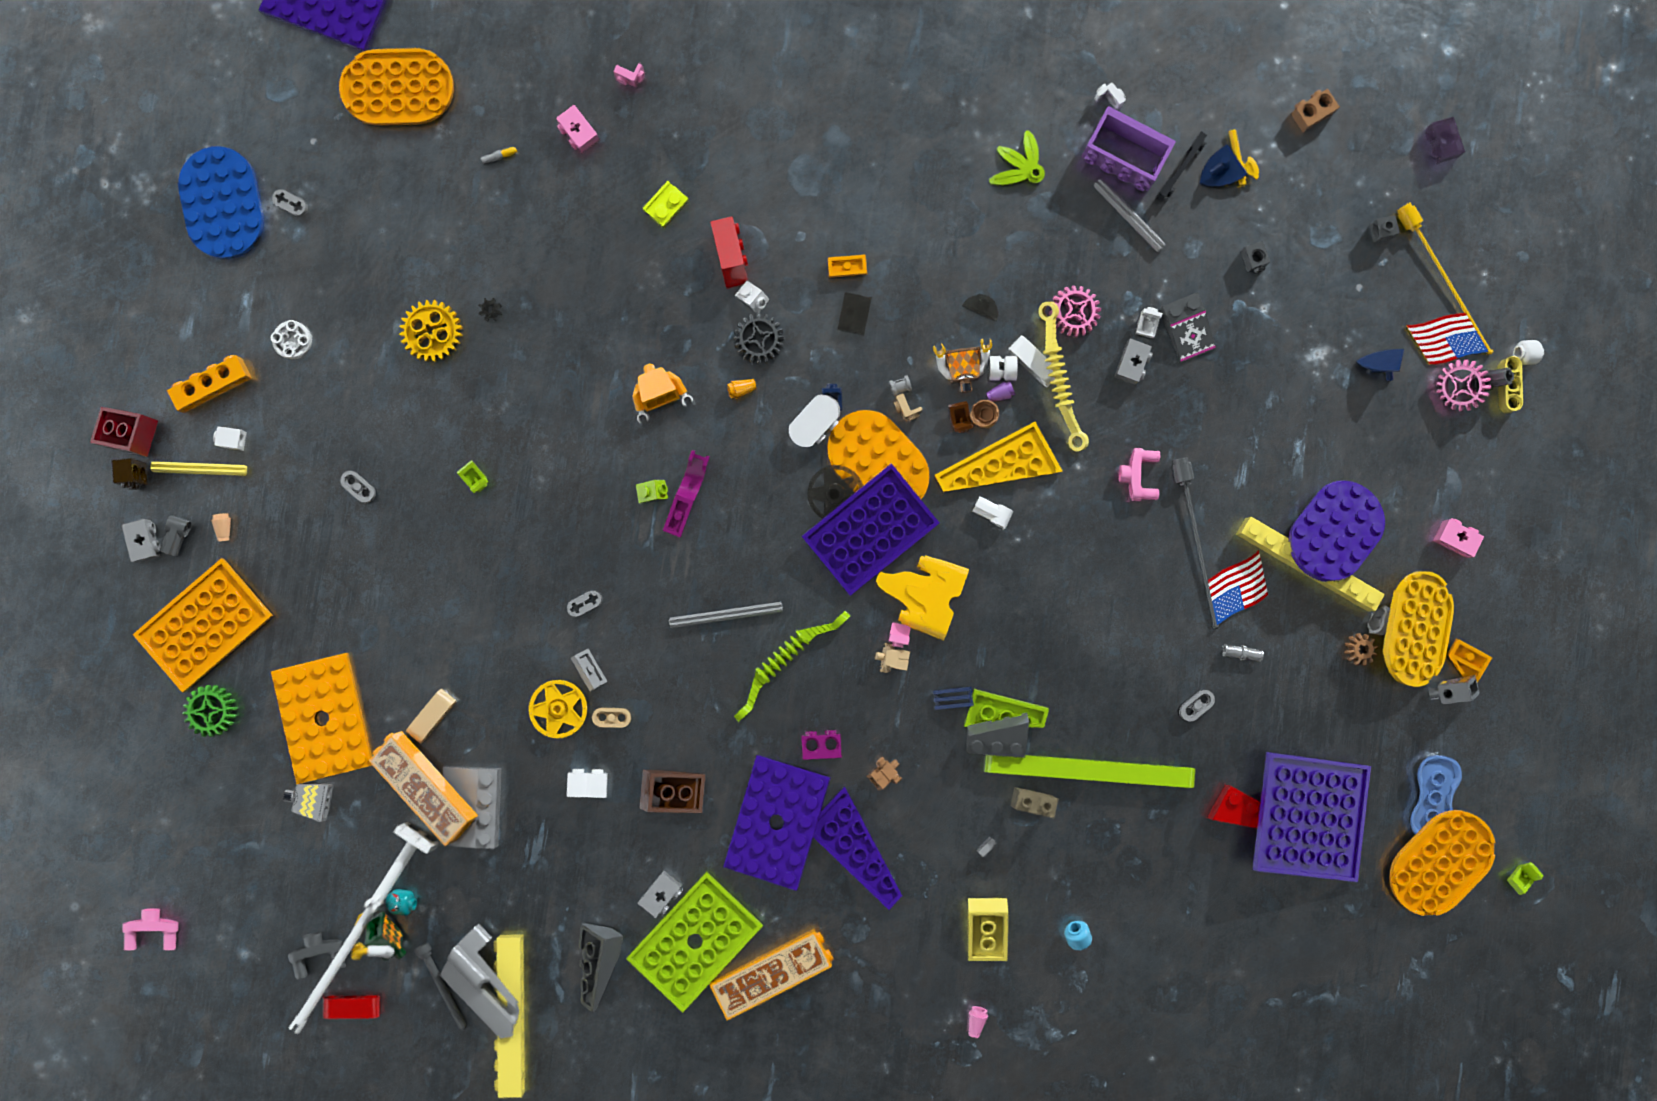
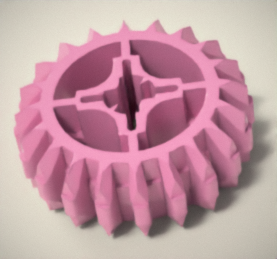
M1075 285L1072 286L1071 291L1068 287H1065L1064 292L1060 290L1058 296L1053 297V301L1059 308V314L1056 318L1058 322L1056 329L1061 326L1060 333L1063 334L1067 330V336L1074 332V336L1078 337L1079 331L1084 336L1086 330L1091 332L1093 330L1092 326L1096 327L1098 323L1095 320H1099L1101 317L1099 314H1096L1101 311V308L1095 307L1100 302L1098 300L1093 301L1096 295L1092 294L1089 296L1090 289L1082 292L1083 286H1080L1078 291ZM1075 297L1083 301L1080 303H1076L1072 299L1070 300L1069 298ZM1062 302H1064L1067 309V314L1062 317L1060 312ZM1087 305L1090 311L1088 321L1085 319V315L1083 313V309ZM1081 307L1077 314L1070 315L1073 308L1078 309ZM1075 320L1082 325H1071L1067 322Z
M1468 359L1463 361V365L1460 360H1457L1456 367L1453 363H1449L1450 370L1447 368L1442 369L1446 375H1438V378L1442 379L1443 382H1437L1436 385L1442 386V389H1438L1437 393H1444L1440 400L1448 399L1444 405L1447 406L1452 402L1451 409L1454 410L1459 405V411H1463L1465 405L1467 411H1470L1472 408L1471 404L1475 408L1479 407L1477 400L1481 403L1485 402V399L1481 396H1489V393L1484 390L1491 389V385H1485V382L1491 381V378L1484 379L1483 376L1488 371L1486 370L1481 373L1482 365L1474 368L1476 361H1472L1470 366H1468ZM1461 369L1471 371L1465 378L1454 374ZM1475 377H1477L1479 381L1478 393L1472 386V382L1475 379ZM1449 379H1452L1451 381L1455 384L1452 394L1448 388ZM1467 381L1468 385L1466 386L1468 388L1460 390L1459 386L1461 385L1459 383ZM1461 393L1474 397L1469 401L1456 399Z

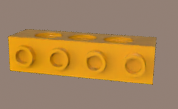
M237 355L227 356L223 359V362L212 364L205 371L190 375L188 380L174 383L167 392L176 410L185 413L252 379L243 359ZM229 370L228 377L223 378L224 371ZM211 378L212 384L206 387V381ZM194 387V394L190 396L189 390Z

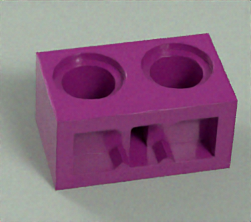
M827 730L825 734L817 735V731L805 732V735H802L803 760L842 758L840 734H836V730ZM828 739H834L837 742V746L832 750L828 749L825 745ZM809 740H815L818 744L817 748L813 751L806 747V743Z

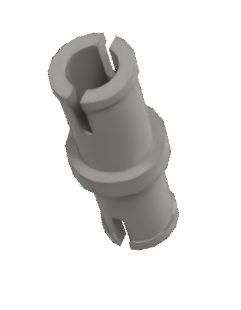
M1224 644L1222 649L1224 657L1239 658L1241 661L1247 659L1262 662L1264 656L1263 650L1247 648L1244 645L1238 647Z

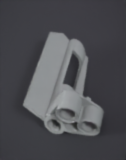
M478 924L453 948L440 976L500 1039L512 1037L514 1026L519 1017L518 1001L478 954L486 946V943L492 939L491 935ZM485 982H490L507 1000V1007L484 984Z

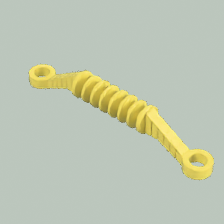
M1044 302L1040 305L1038 311L1039 316L1046 321V341L1043 354L1050 355V357L1045 359V362H1051V365L1046 368L1053 370L1052 373L1048 374V377H1055L1050 384L1057 386L1052 389V392H1058V395L1054 396L1053 399L1060 400V402L1055 404V408L1059 407L1070 429L1071 436L1068 440L1070 448L1074 451H1082L1088 447L1089 439L1079 428L1073 414L1071 404L1074 403V400L1067 399L1072 395V393L1066 392L1071 386L1064 385V382L1068 381L1069 378L1062 377L1063 374L1067 373V370H1061L1060 368L1066 364L1059 362L1064 356L1057 355V352L1062 350V347H1058L1056 339V318L1059 314V308L1054 302ZM1047 306L1052 308L1051 316L1045 314ZM1077 436L1082 439V445L1080 447H1078L1075 444V438Z

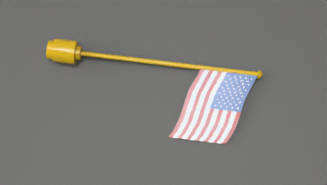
M1411 202L1397 210L1398 218L1406 231L1410 229L1411 232H1417L1464 312L1446 315L1422 324L1406 325L1407 329L1428 364L1446 363L1477 353L1486 352L1487 355H1491L1493 349L1491 350L1419 229L1422 226L1421 222L1424 220L1415 205L1412 206Z

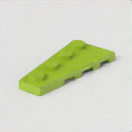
M974 689L972 694L974 706H969L964 727H967L968 725L987 721L1003 720L1005 717L1022 716L1021 714L1027 713L1030 728H1044L1049 708Z

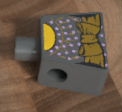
M1476 675L1444 680L1438 687L1429 688L1431 700L1440 699L1442 704L1473 701L1480 694Z

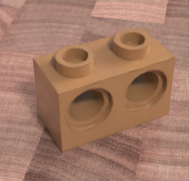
M1328 88L1323 92L1320 90L1316 91L1310 96V100L1306 102L1302 100L1294 106L1296 109L1291 115L1302 132L1328 118L1340 108ZM1319 101L1324 102L1326 107L1320 106ZM1303 111H1307L1310 117H1306Z

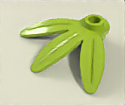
M1026 131L1024 134V149L1027 160L1013 149L1002 146L997 148L998 153L1007 162L1020 170H1008L998 173L989 179L991 184L1007 185L1025 179L1032 183H1039L1043 180L1045 171L1038 164V145L1030 131ZM1033 170H1037L1039 175L1034 176Z

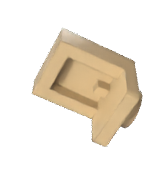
M904 394L896 396L894 406L898 413L901 412L904 420L909 418L911 421L920 417L919 414L923 411L922 407L910 410Z

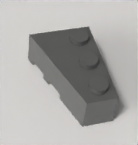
M1023 713L1021 714L1022 716L1013 718L1005 717L999 721H987L968 725L966 736L967 754L1025 758L1029 727L1028 714Z

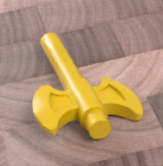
M1236 129L1228 131L1233 153L1248 175L1257 180L1259 178L1257 163L1249 156L1247 163L1243 164ZM1246 176L1238 180L1239 187L1247 185Z

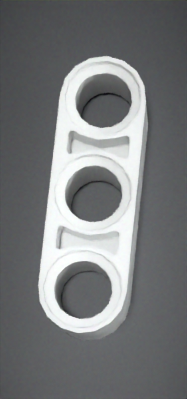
M1020 336L1008 348V352L1012 356H1016L1017 361L1043 386L1048 387L1050 382L1055 379V377H1048V374L1053 372V370L1046 368L1051 365V362H1045L1047 358L1024 336Z

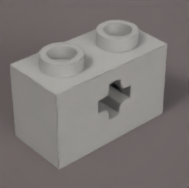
M1129 339L1114 377L1134 385L1139 380L1143 381L1146 370L1143 369L1145 364L1151 360L1153 353L1150 350L1152 346ZM1133 359H1137L1136 366H1133Z
M141 519L121 525L131 562L141 563L161 557V546L155 536L156 527L151 520Z
M663 871L638 904L655 918L659 914L663 916L669 908L667 903L671 899L675 901L682 892L679 890L682 885L667 872ZM662 891H664L665 898L662 897L661 899H658L657 897L659 894L657 892L661 893Z

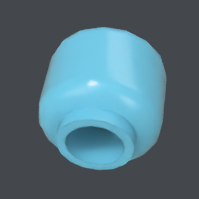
M1074 921L1065 928L1064 934L1068 945L1072 949L1083 950L1090 946L1092 935L1085 922Z

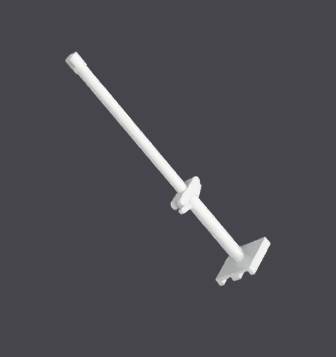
M409 822L397 826L394 833L408 842L373 897L364 904L365 911L306 1004L295 1017L289 1027L290 1030L298 1025L294 1033H300L309 1015L374 913L385 904L384 899L416 849L419 848L427 854L437 848L440 843L439 841L432 842L425 837L427 834L423 831L413 830L409 827Z

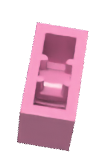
M575 105L556 118L559 123L557 128L563 135L567 134L570 140L568 142L574 150L578 148L583 153L599 141L597 133ZM574 128H577V129L580 130V131H579V132H576V131H574L573 129H574Z
M1451 518L1442 521L1433 541L1466 558L1475 557L1484 536L1478 534L1479 531L1475 528L1462 526V522Z

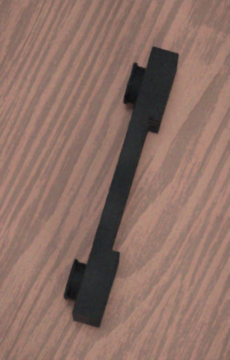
M1202 131L1199 133L1187 151L1189 153L1173 178L1170 177L1157 195V199L1163 201L1166 196L1168 199L1175 191L1173 185L1198 150L1200 153L1206 145L1204 140L1207 134Z

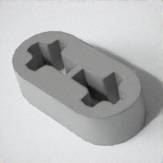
M277 190L273 193L272 201L279 208L297 217H303L308 213L307 203L285 190ZM284 196V198L288 200V203H285L284 201L280 202L278 198ZM293 203L298 206L301 204L302 210H296L292 206Z
M589 591L571 600L567 605V611L573 617L582 616L600 606L602 596L597 591ZM591 594L593 596H598V599H596V604L592 602L586 604V601L591 599ZM574 603L576 605L583 603L584 606L579 608V613L571 611Z

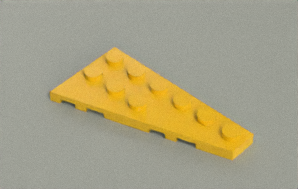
M1033 422L934 476L942 491L949 492L1061 473L1063 471L1037 423Z

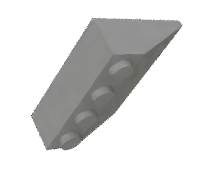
M443 767V777L478 815L456 842L447 846L493 849L499 846L502 768Z

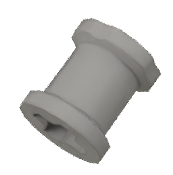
M907 375L903 379L894 382L892 380L889 381L894 397L905 391L912 392Z

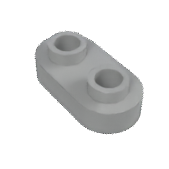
M347 471L341 476V485L357 500L363 503H370L374 500L376 496L375 488L358 473ZM354 478L355 482L351 485L349 480ZM368 490L369 495L364 497V491Z
M1200 690L1181 705L1179 709L1181 718L1185 721H1195L1214 705L1215 697L1213 693L1208 690ZM1202 696L1206 697L1205 703L1201 702ZM1187 708H1190L1192 710V713L1190 715L1186 714Z

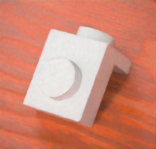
M1112 82L1107 86L1106 84L1102 85L1096 91L1097 94L1094 98L1097 102L1106 96L1116 110L1122 107L1126 101L1123 91L1117 89Z
M748 281L735 294L739 300L750 306L756 313H759L769 301V298L761 289Z
M1144 308L1140 313L1135 334L1154 339L1162 313L1158 312L1156 308Z

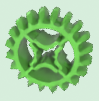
M206 685L205 688L198 687V692L192 691V697L186 698L189 704L183 705L184 708H187V711L182 713L183 715H188V718L184 720L185 723H191L188 728H195L194 733L199 734L201 732L202 737L207 735L214 737L215 734L222 735V730L228 731L227 725L234 724L231 718L237 717L236 714H232V711L237 710V707H232L236 700H229L232 694H225L226 689H219L218 685L213 687ZM213 696L221 702L222 707H219L216 704L215 699H213ZM205 697L202 707L197 709L199 702ZM211 708H212V710L217 709V711H213L212 713H209V714H208V712H204V713H203V711L208 710V709H211ZM223 713L221 720L215 725L218 715ZM198 715L204 718V723H206L207 726L199 720Z

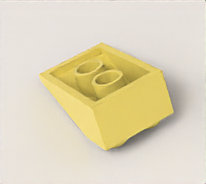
M968 898V961H1007V899Z

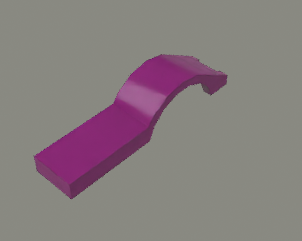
M691 450L683 480L675 495L663 531L678 537H682L710 459L708 455L703 457L695 454L696 451Z

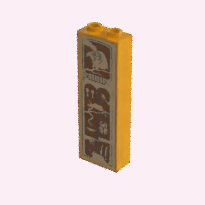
M402 731L395 734L390 733L385 737V743L373 751V757L369 762L444 846L456 842L478 815Z
M814 928L713 980L710 983V987L726 1020L832 967L831 961L834 959L830 950H825L822 944L825 941L821 932L817 933Z

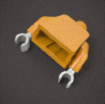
M647 364L643 367L645 374L638 376V383L635 385L632 395L636 411L639 412L637 416L639 423H642L641 415L646 416L647 422L650 419L649 415L644 412V409L647 412L680 399L679 395L682 396L681 402L683 406L686 407L684 403V398L686 397L690 398L693 403V398L687 395V390L680 377L672 372H665L663 367L655 369L653 364Z

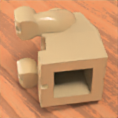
M884 643L883 652H876L875 659L881 660L880 667L882 669H880V672L888 673L892 668L907 670L910 651L895 649L891 643Z

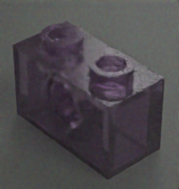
M1454 117L1433 122L1426 128V139L1430 141L1432 157L1436 159L1437 164L1459 158L1465 153ZM1441 138L1446 140V144L1441 142Z

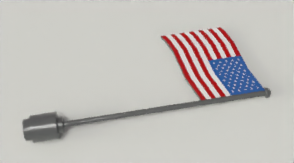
M1188 457L1173 460L1174 465H1172L1175 483H1180V486L1185 488L1213 621L1212 628L1218 629V624L1234 613L1251 607L1268 596L1260 553L1257 550L1247 559L1224 568L1207 579L1188 485L1192 484L1191 480H1194L1191 461L1189 462Z

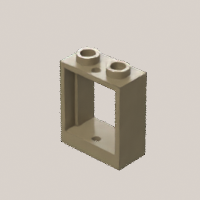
M1014 787L1010 806L1016 810L1054 818L1058 798L1049 794Z

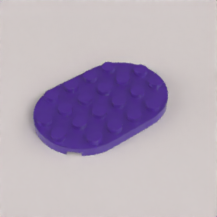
M1352 481L1329 483L1316 493L1290 529L1288 542L1291 545L1292 558L1305 574L1316 580L1338 582L1348 578L1359 569L1382 538L1385 529L1384 511L1375 495L1364 486Z

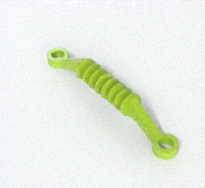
M844 611L832 624L796 630L797 638L790 636L792 643L784 642L786 649L779 646L778 648L781 653L773 652L775 659L768 657L769 665L762 662L764 669L761 670L758 667L755 669V677L747 704L733 717L739 722L753 709L759 689L767 682H770L768 675L776 677L774 670L776 669L781 672L782 670L779 665L787 666L785 659L793 661L790 654L798 656L796 649L799 648L803 651L802 643L809 645L816 635L838 629L850 615Z

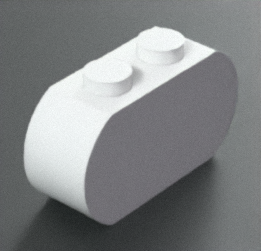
M820 394L815 396L789 425V435L793 442L802 447H810L815 442L819 445L826 437L824 432L828 428L832 430L839 423L836 420L840 416L838 402L830 395Z

